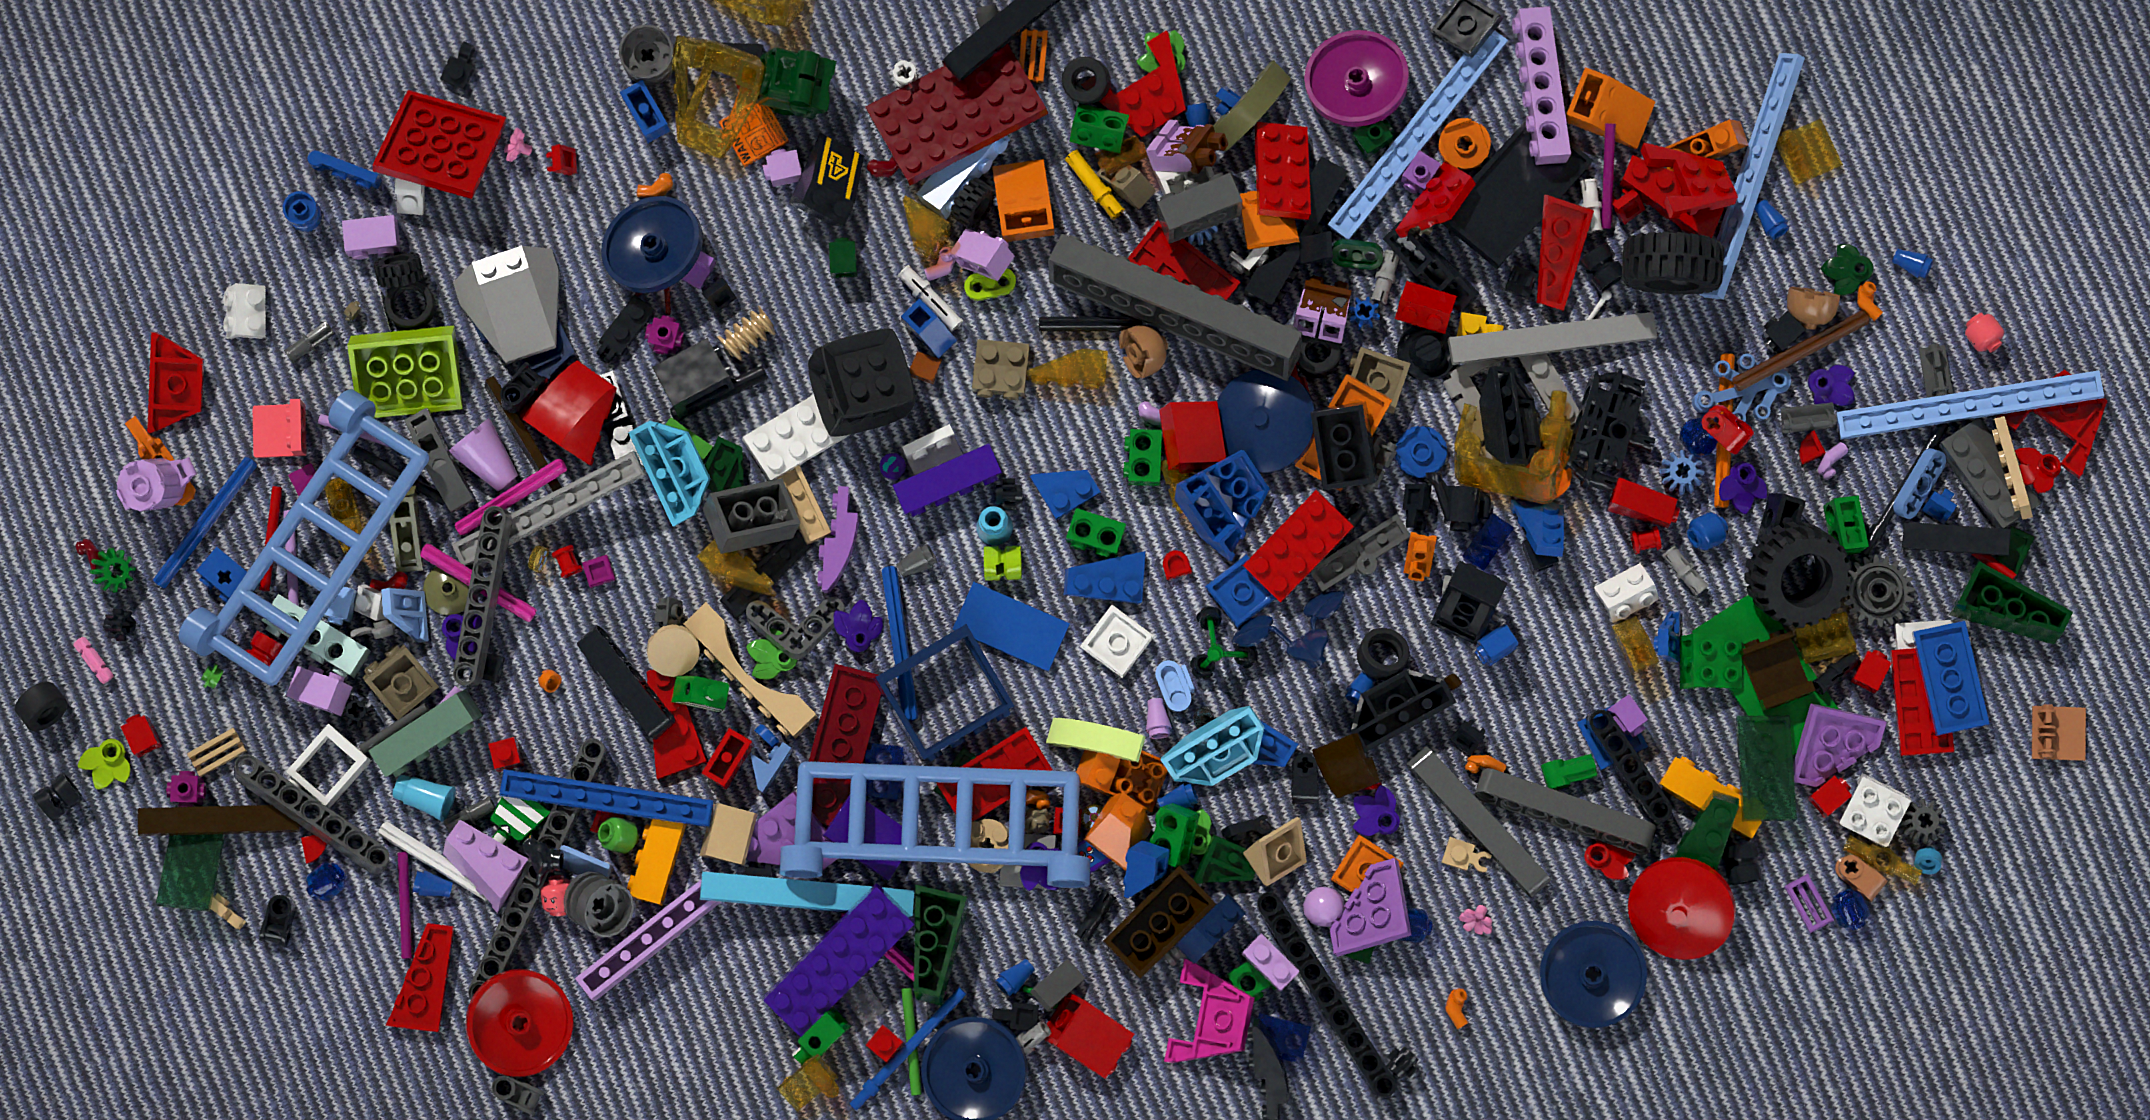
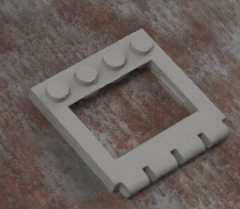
M1546 353L1519 357L1554 418L1548 423L1538 426L1540 443L1575 424L1579 412L1577 405ZM1504 359L1466 363L1449 372L1450 378L1443 382L1451 399L1461 395L1462 399L1454 404L1463 420L1467 421L1474 418L1475 421L1467 425L1477 444L1484 441L1479 407L1481 396L1470 377L1479 372L1482 374L1489 370L1492 365L1496 366L1502 363ZM1485 445L1480 448L1489 464L1498 460L1486 451Z

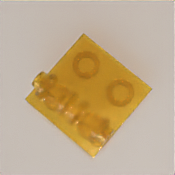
M1821 118L1793 131L1792 129L1786 130L1777 139L1776 146L1795 186L1843 165Z
M817 1054L807 1060L793 1075L785 1078L776 1089L798 1112L821 1092L828 1098L837 1097L839 1086L835 1080L838 1076Z

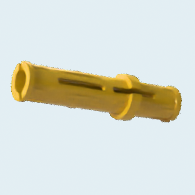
M1074 150L1064 159L1092 193L1095 203H1099L1111 220L1118 218L1121 215L1120 212L1123 213L1125 211L1112 195V189L1109 186H1105L1078 150Z

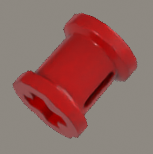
M1657 526L1652 527V530L1638 533L1635 530L1630 532L1635 554L1651 548L1661 549V538Z
M573 545L560 548L551 554L552 558H556L562 572L560 575L563 579L583 570L575 558Z

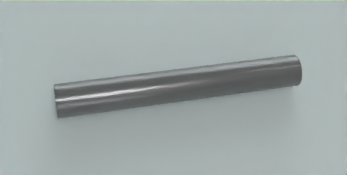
M426 703L420 705L360 744V750L363 754L368 753V750L430 711Z

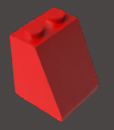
M1069 993L1062 999L1058 1008L1046 1025L1051 1030V1034L1044 1040L1095 1074L1106 1079L1108 1075L1115 1071L1118 1065L1117 1061L1122 1053L1130 1048L1135 1034L1086 1000Z

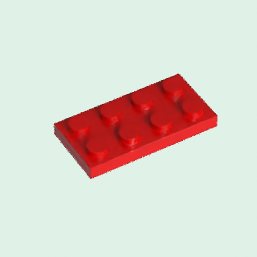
M1256 122L1254 128L1257 215L1309 220L1311 204L1308 127Z
M1159 220L1156 221L1128 257L1130 262L1134 264L1149 266L1156 273L1164 276H1173L1178 282L1185 285H1195L1202 292L1210 295H1219L1226 301L1229 300L1241 284L1240 281L1186 240L1181 239L1168 244Z
M1315 490L1243 566L1279 602H1282L1355 526L1318 490Z
M1916 649L1891 650L1890 657L1900 756L1955 752L1953 733L1939 736L1935 734Z
M1027 727L1022 728L961 766L967 768L1053 771ZM936 782V785L956 815L957 783ZM973 784L972 822L1009 800L1011 785Z

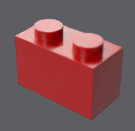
M1406 281L1395 319L1445 334L1457 296Z
M729 728L702 771L703 776L727 790L752 750L754 743Z

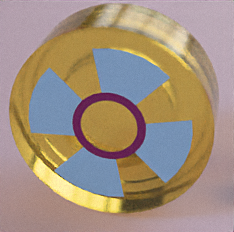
M538 545L533 549L528 562L530 570L537 573L543 570L548 559V548Z
M1092 804L1082 811L1081 822L1087 830L1090 831L1103 809L1102 806Z

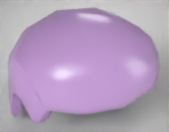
M1329 887L1315 888L1306 895L1303 903L1306 918L1312 924L1321 927H1331L1335 920H1339L1346 909L1344 907L1345 899L1338 891Z

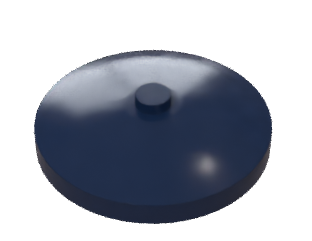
M666 196L641 199L622 210L608 226L601 248L604 267L612 279L626 290L637 293H652L664 290L684 278L695 265L703 244L702 228L693 211L680 200Z
M1259 369L1251 370L1232 380L1224 388L1217 400L1226 457L1244 450L1260 474L1276 473L1294 465L1305 455L1313 442L1314 432L1310 412L1316 409L1309 391L1293 376H1290L1289 380L1286 381Z
M1583 921L1566 927L1547 945L1540 962L1539 981L1545 1000L1562 1019L1584 1028H1602L1620 1022L1637 1007L1646 988L1647 967L1640 947L1623 929L1603 921Z
M973 1016L954 1020L935 1033L925 1049L921 1073L923 1085L929 1099L948 1118L952 1120H997L1012 1110L1020 1100L1027 1083L1028 1064L1020 1041L1010 1029L996 1020Z

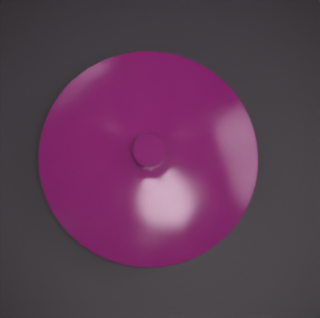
M1366 30L1346 31L1324 41L1309 58L1304 76L1306 93L1314 109L1333 123L1351 127L1374 124L1388 117L1402 103L1409 86L1408 65L1400 48L1389 38Z

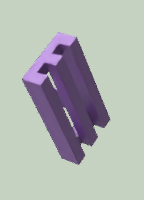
M1808 874L1784 886L1809 933L1834 921ZM1805 882L1825 920L1821 921L1801 883ZM1792 888H1797L1800 896L1802 897L1814 921L1816 922L1814 926L1811 923L1809 917L1807 916L1804 908L1802 907L1800 901L1798 900Z

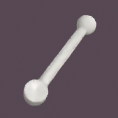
M1609 290L1602 292V298L1587 320H1593L1605 301L1612 297Z

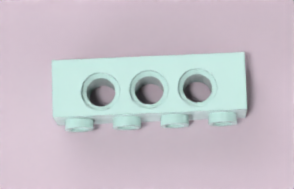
M279 594L272 603V605L290 617L297 618L299 623L307 612ZM262 618L261 621L267 624L265 630L278 638L281 633L288 638L290 637L289 634ZM320 620L313 631L320 632V641L315 645H311L308 638L303 645L304 648L312 652L309 657L322 665L326 660L334 665L332 671L344 678L347 674L355 678L371 651ZM341 645L343 647L342 655L339 658H332V648Z

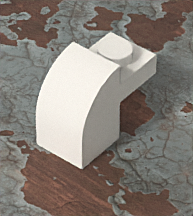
M396 178L397 213L423 215L425 211V186Z

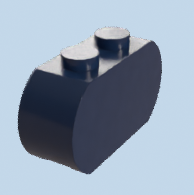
M1227 894L1175 946L1195 964L1247 912Z

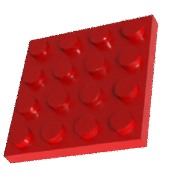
M407 90L374 160L373 171L473 199L506 126V117Z

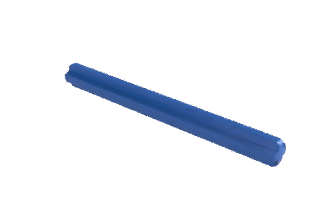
M244 457L153 578L154 583L161 588L168 586L257 467L256 462L249 457Z
M887 566L882 568L881 571L895 665L909 658L910 655L896 566ZM912 669L899 675L897 682L901 709L908 721H914L918 719V710Z

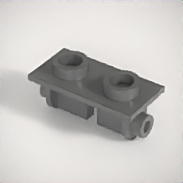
M1936 343L1930 344L1926 348H1919L1927 398L1953 394L1945 345L1939 346Z
M1833 402L1781 408L1782 434L1835 428L1834 425L1837 424Z
M1376 436L1373 442L1378 480L1376 483L1358 485L1368 494L1369 492L1372 493L1374 489H1378V485L1385 474L1382 470L1383 467L1388 468L1394 456L1397 455L1396 449L1398 447L1391 442L1386 443L1379 436Z
M672 597L659 598V603H656L655 622L663 623V626H680L683 616L682 601ZM654 627V634L658 632L657 630L661 627Z

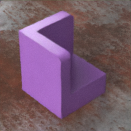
M701 251L695 265L682 280L697 289H701L716 265L714 258Z

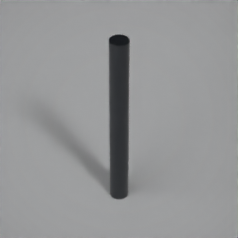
M357 446L353 452L354 456L396 480L403 472L360 446ZM416 479L412 486H416L417 492L442 506L445 504L437 490Z

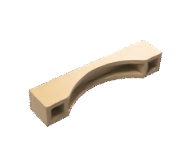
M706 602L683 624L706 648L703 653L713 663L718 660L724 666L721 670L731 682L736 678L742 685L739 690L749 700L754 697L761 704L758 709L768 719L773 716L779 722L776 727L786 738L791 734L796 739L818 718L816 713L798 695L784 694L771 690L756 682L742 669L732 653L727 635V624Z

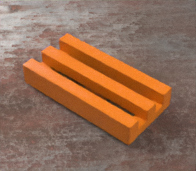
M1025 29L1021 35L1019 63L1024 70L1027 37H1032L1027 77L1030 82L1044 83L1048 31L1043 30L1042 32L1034 29L1030 31ZM1037 37L1042 38L1039 77L1034 76Z

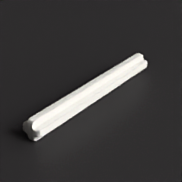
M389 822L381 825L378 831L379 836L481 899L488 901L483 894L480 895L476 886L467 877H464L447 858Z

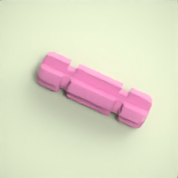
M81 637L74 642L75 649L78 653H82L81 657L90 669L97 673L95 676L101 683L105 684L114 677L110 669L105 667L106 664L95 649L90 647L91 644L87 638Z

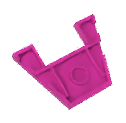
M1184 959L1180 983L1204 987L1194 1041L1189 1042L1169 1038L1164 1062L1177 1063L1244 1051L1255 998L1197 963L1193 964L1190 960Z

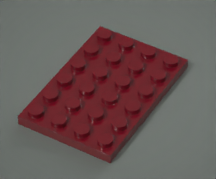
M1008 44L960 82L944 65L865 106L868 115L909 186L1048 114L1047 108Z

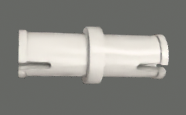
M1597 179L1580 181L1583 195V204L1581 206L1594 210L1588 233L1602 232L1600 215L1602 202L1598 198Z

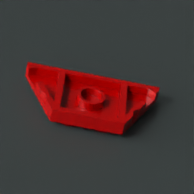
M1443 162L1435 176L1426 184L1425 190L1414 201L1413 206L1395 229L1399 237H1406L1408 231L1417 226L1422 231L1435 224L1451 220L1476 185L1473 178L1451 164Z
M151 332L147 433H153L201 412L203 403L204 358L158 332Z

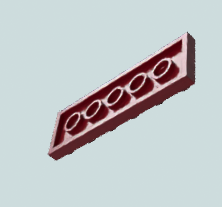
M834 664L808 762L864 764L882 696L873 680L878 674ZM813 779L812 813L822 825H830L850 795L851 779Z

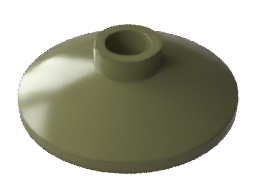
M434 568L427 575L423 586L425 600L429 607L435 612L447 616L460 614L465 611L469 586L440 568ZM446 584H452L453 586L452 591L449 593L444 592Z

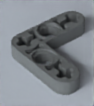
M836 597L827 598L795 628L768 604L757 600L747 606L746 617L752 627L788 657L798 660L805 657L834 628V612L828 615V608L834 609L837 607V610L843 612L845 610L844 604L840 599ZM762 610L763 617L767 620V623L765 624L764 619L760 616L754 618L753 611L760 612ZM811 623H818L822 626V630L819 633L813 634L807 630V627ZM777 624L782 625L785 631L781 635H773L770 632L771 627ZM801 642L802 649L795 648L792 650V643L799 644Z

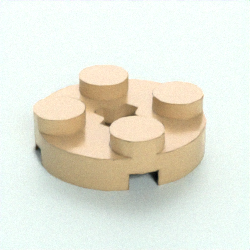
M992 819L972 822L971 847L982 848L983 842L990 839V843L994 844V848L1008 849L1009 830L1003 823ZM968 863L973 869L984 873H994L1004 866Z

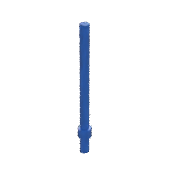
M959 987L873 1079L869 1078L862 1085L863 1089L849 1103L855 1110H858L870 1096L874 1097L881 1090L880 1086L967 995L966 992Z

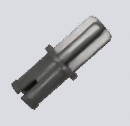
M324 322L307 335L302 334L303 337L285 349L284 352L294 364L313 350L315 352V347L331 337L334 331L327 322Z
M488 796L486 799L470 807L468 805L464 806V810L446 818L444 825L449 833H451L459 820L468 825L471 823L475 825L477 820L494 812L496 807L491 797Z

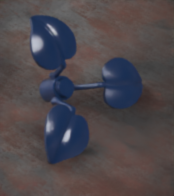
M1340 590L1324 592L1308 601L1303 612L1306 617H1311L1312 631L1294 641L1288 639L1275 626H1271L1274 621L1271 616L1263 615L1245 622L1235 633L1232 644L1240 647L1255 646L1264 641L1270 632H1274L1288 644L1286 652L1291 658L1304 661L1310 669L1317 668L1326 660L1323 650L1328 642L1329 635L1326 630L1316 628L1317 619H1327L1334 614L1340 607L1345 597V592Z

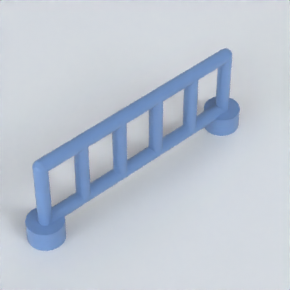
M353 389L344 391L334 401L328 416L329 424L341 431V436L218 616L204 607L194 610L188 615L180 628L179 641L200 656H207L216 650L267 685H276L429 462V454L374 419L376 407L372 401ZM364 432L372 435L410 460L390 491L343 461L359 436ZM333 474L380 503L360 535L313 505ZM303 518L350 547L330 579L284 549V546ZM273 562H276L320 591L300 623L253 592ZM244 605L290 635L270 667L225 637L226 631Z
M802 762L798 767L794 845L781 847L779 873L793 878L821 877L823 858L1048 866V885L1060 888L1088 887L1090 885L1091 859L1077 856L1080 777L1073 771ZM814 778L851 779L848 843L811 841ZM867 780L904 781L901 845L864 843ZM920 782L957 783L955 847L917 845ZM973 784L1011 785L1008 849L971 847ZM1026 786L1064 787L1062 851L1024 849Z

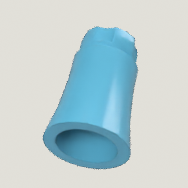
M991 506L981 512L976 530L979 538L984 543L1001 545L1010 538L1013 531V523L1004 510ZM991 520L999 522L997 526H989Z
M400 775L392 795L395 799L403 801L404 804L417 808L443 822L453 806L456 788L429 782L417 777Z

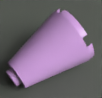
M489 418L448 450L455 459L497 491L501 489L507 491L518 483L514 479L518 476V473Z

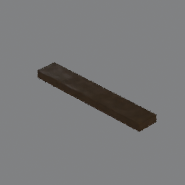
M492 376L486 379L484 388L535 472L547 466L548 463L517 413H508L502 408L500 397L502 387L496 377ZM557 478L544 485L548 494L562 488Z
M272 805L138 808V836L300 832V824Z

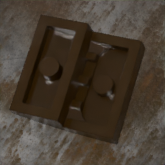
M1358 733L1350 734L1312 750L1323 778L1337 799L1380 783L1373 758H1366Z

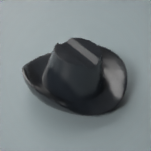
M1411 325L1403 332L1397 346V357L1399 360L1411 363L1407 373L1409 376L1419 380H1433L1444 376L1452 369L1454 365L1451 363L1448 338L1452 337L1448 330L1443 334Z

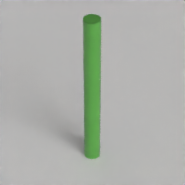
M912 988L901 989L906 1043L916 1033ZM916 1048L908 1056L911 1096L922 1095L918 1048Z

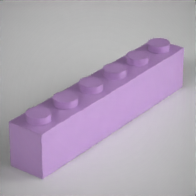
M701 880L698 881L575 979L590 999L596 1001L721 902L700 900Z

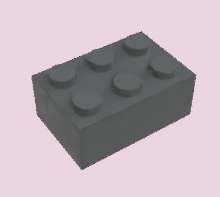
M1223 173L1215 174L1209 178L1208 182L1200 185L1199 183L1190 184L1184 188L1185 191L1178 194L1174 192L1165 194L1157 202V218L1168 244L1239 217L1242 213V199L1231 173L1226 175Z
M782 478L710 493L703 507L720 554L792 539L800 525L799 518Z

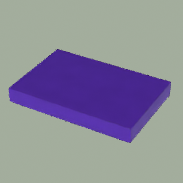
M850 795L822 835L830 842L848 843ZM866 801L864 843L901 845L902 825ZM856 859L886 881H889L901 861Z

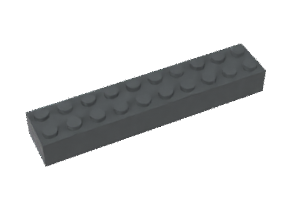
M1061 234L1048 259L1049 283L1283 380H1289L1301 355L1302 332L1296 327L1275 322L1268 315L1253 313L1246 306L1229 303L1219 295H1210L1202 292L1195 285H1185L1178 282L1173 276H1164L1156 273L1149 266L1134 264L1128 258L1122 255L1115 256L1110 254L1100 246H1091L1083 243L1076 236Z

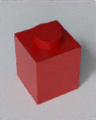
M1867 651L1850 682L1875 694L1879 690L1892 662L1888 661V656L1880 651Z
M136 714L126 719V724L120 726L133 755L138 758L162 747L149 717Z
M515 737L488 743L494 769L497 772L524 766L519 742Z
M1833 776L1807 799L1826 818L1852 796L1849 792L1851 788L1843 778L1840 777L1838 779L1836 776Z
M882 1024L867 1042L866 1046L888 1063L905 1043Z

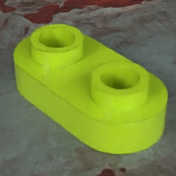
M1006 268L1000 279H1007L1008 284L1000 286L998 281L975 273L966 279L964 284L965 293L974 301L1007 295L1014 290L1016 277L1010 269ZM980 284L983 289L980 292H975L973 286Z

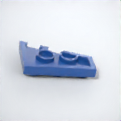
M1511 500L1510 509L1512 513L1517 514V522L1520 527H1524L1526 530V538L1535 554L1563 557L1564 505L1554 502L1541 503Z
M1146 551L1065 569L1064 595L1134 604L1142 603Z

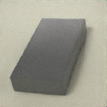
M1067 959L1036 985L1030 993L1049 1011L1086 978Z

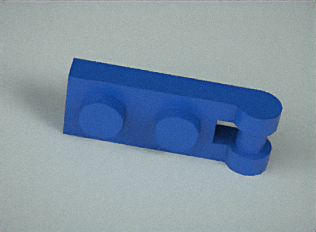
M320 151L310 152L307 158L314 170L320 172L327 169L332 171V176L344 181L348 177L355 180L357 186L367 190L370 187L378 189L382 181L377 173Z

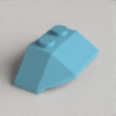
M648 421L628 432L672 526H677L695 516L711 478L689 432L655 421Z
M1251 706L1232 709L1186 735L1163 755L1160 760L1174 781L1213 786L1257 760L1264 726Z

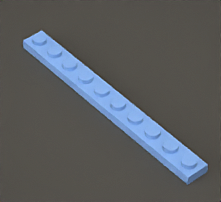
M1494 30L1472 59L1463 54L1331 219L1327 227L1343 239L1352 238L1408 168L1417 152L1424 148L1508 42L1505 37Z
M1779 53L1734 186L1738 199L1735 205L1727 207L1717 236V240L1724 247L1722 284L1716 291L1713 290L1709 293L1699 294L1704 298L1724 299L1805 59L1800 54Z
M2092 371L1836 412L1840 440L2101 399L2104 397L2100 371Z

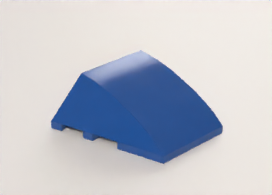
M1240 450L1178 483L1174 500L1200 538L1228 561H1232L1235 556L1233 551L1240 539H1244L1246 535L1244 530L1251 517H1255L1270 488L1246 452Z

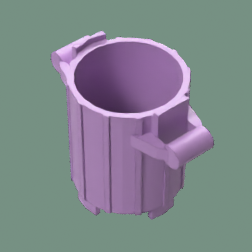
M189 457L173 461L164 458L134 461L125 465L123 470L120 471L117 482L118 490L116 492L125 511L129 509L149 511L173 507L182 499L186 484L193 476L197 475V472Z

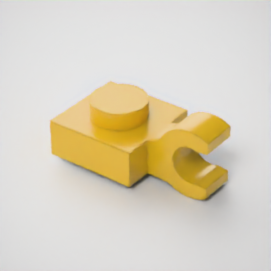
M1461 312L1457 336L1503 331L1504 326L1486 324L1487 316Z

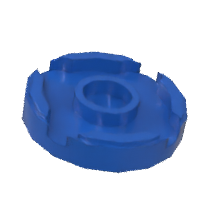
M1415 426L1404 431L1397 440L1396 462L1400 469L1408 476L1418 479L1426 478L1425 473H1438L1444 466L1447 457V446L1442 435L1435 429Z

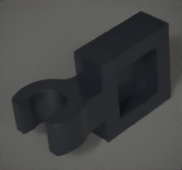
M463 41L458 58L449 57L440 80L465 91L475 69L469 62L476 48L472 44Z
M1426 483L1405 484L1402 510L1408 511L1405 522L1406 528L1425 531L1427 522L1423 511H1429L1432 485Z
M1260 815L1255 819L1225 827L1221 830L1223 839L1233 838L1234 842L1249 838L1248 833L1250 832L1261 837L1268 835L1272 832V829L1263 830L1260 827V822L1268 819V816Z
M1013 1002L1012 1010L993 1008L992 1019L996 1021H1009L1010 1030L1028 1032L1037 1025L1039 1005Z

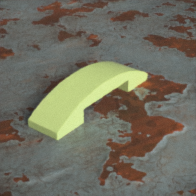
M1053 718L1046 743L1069 749L1073 747L1108 754L1115 758L1139 762L1145 736L1086 721Z

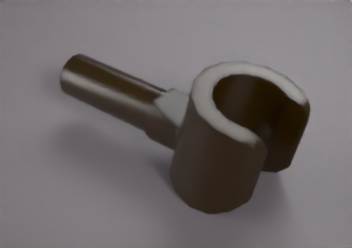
M1450 674L1444 678L1451 692L1462 685V681L1455 674Z

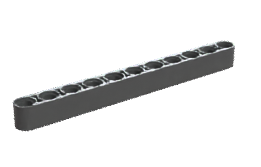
M595 738L584 741L566 779L577 780L576 775L578 771L588 769L590 775L586 782L595 783L607 757L605 745ZM592 745H599L601 748V752L596 758H590L587 753ZM554 804L537 841L543 843L554 841L557 850H560L561 845H566L582 808ZM559 817L567 819V825L563 830H556L554 828V822ZM530 858L469 986L468 997L470 1000L477 988L493 977L489 976L486 971L489 963H498L499 972L497 974L508 970L541 899L540 889L552 875L548 871L544 875L541 885H535L536 879L531 874L534 867ZM526 889L532 890L533 899L528 903H522L520 899L522 891ZM515 913L520 914L522 917L521 924L517 927H511L509 924L511 915ZM505 937L509 938L510 948L504 952L499 951V940Z

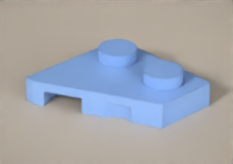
M395 588L382 589L383 616L418 643L429 641L425 591Z

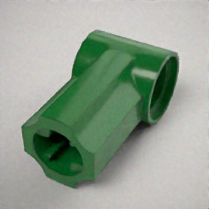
M1591 754L1565 761L1563 759L1553 760L1541 765L1546 787L1554 790L1566 788L1571 783L1597 777L1595 761Z

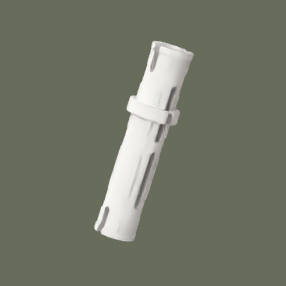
M907 265L897 275L913 291L912 295L915 298H920L951 332L962 324L963 320L932 290L930 283L927 280L924 281L910 265ZM913 281H915L929 296H926V295L913 283ZM932 301H935L947 316Z

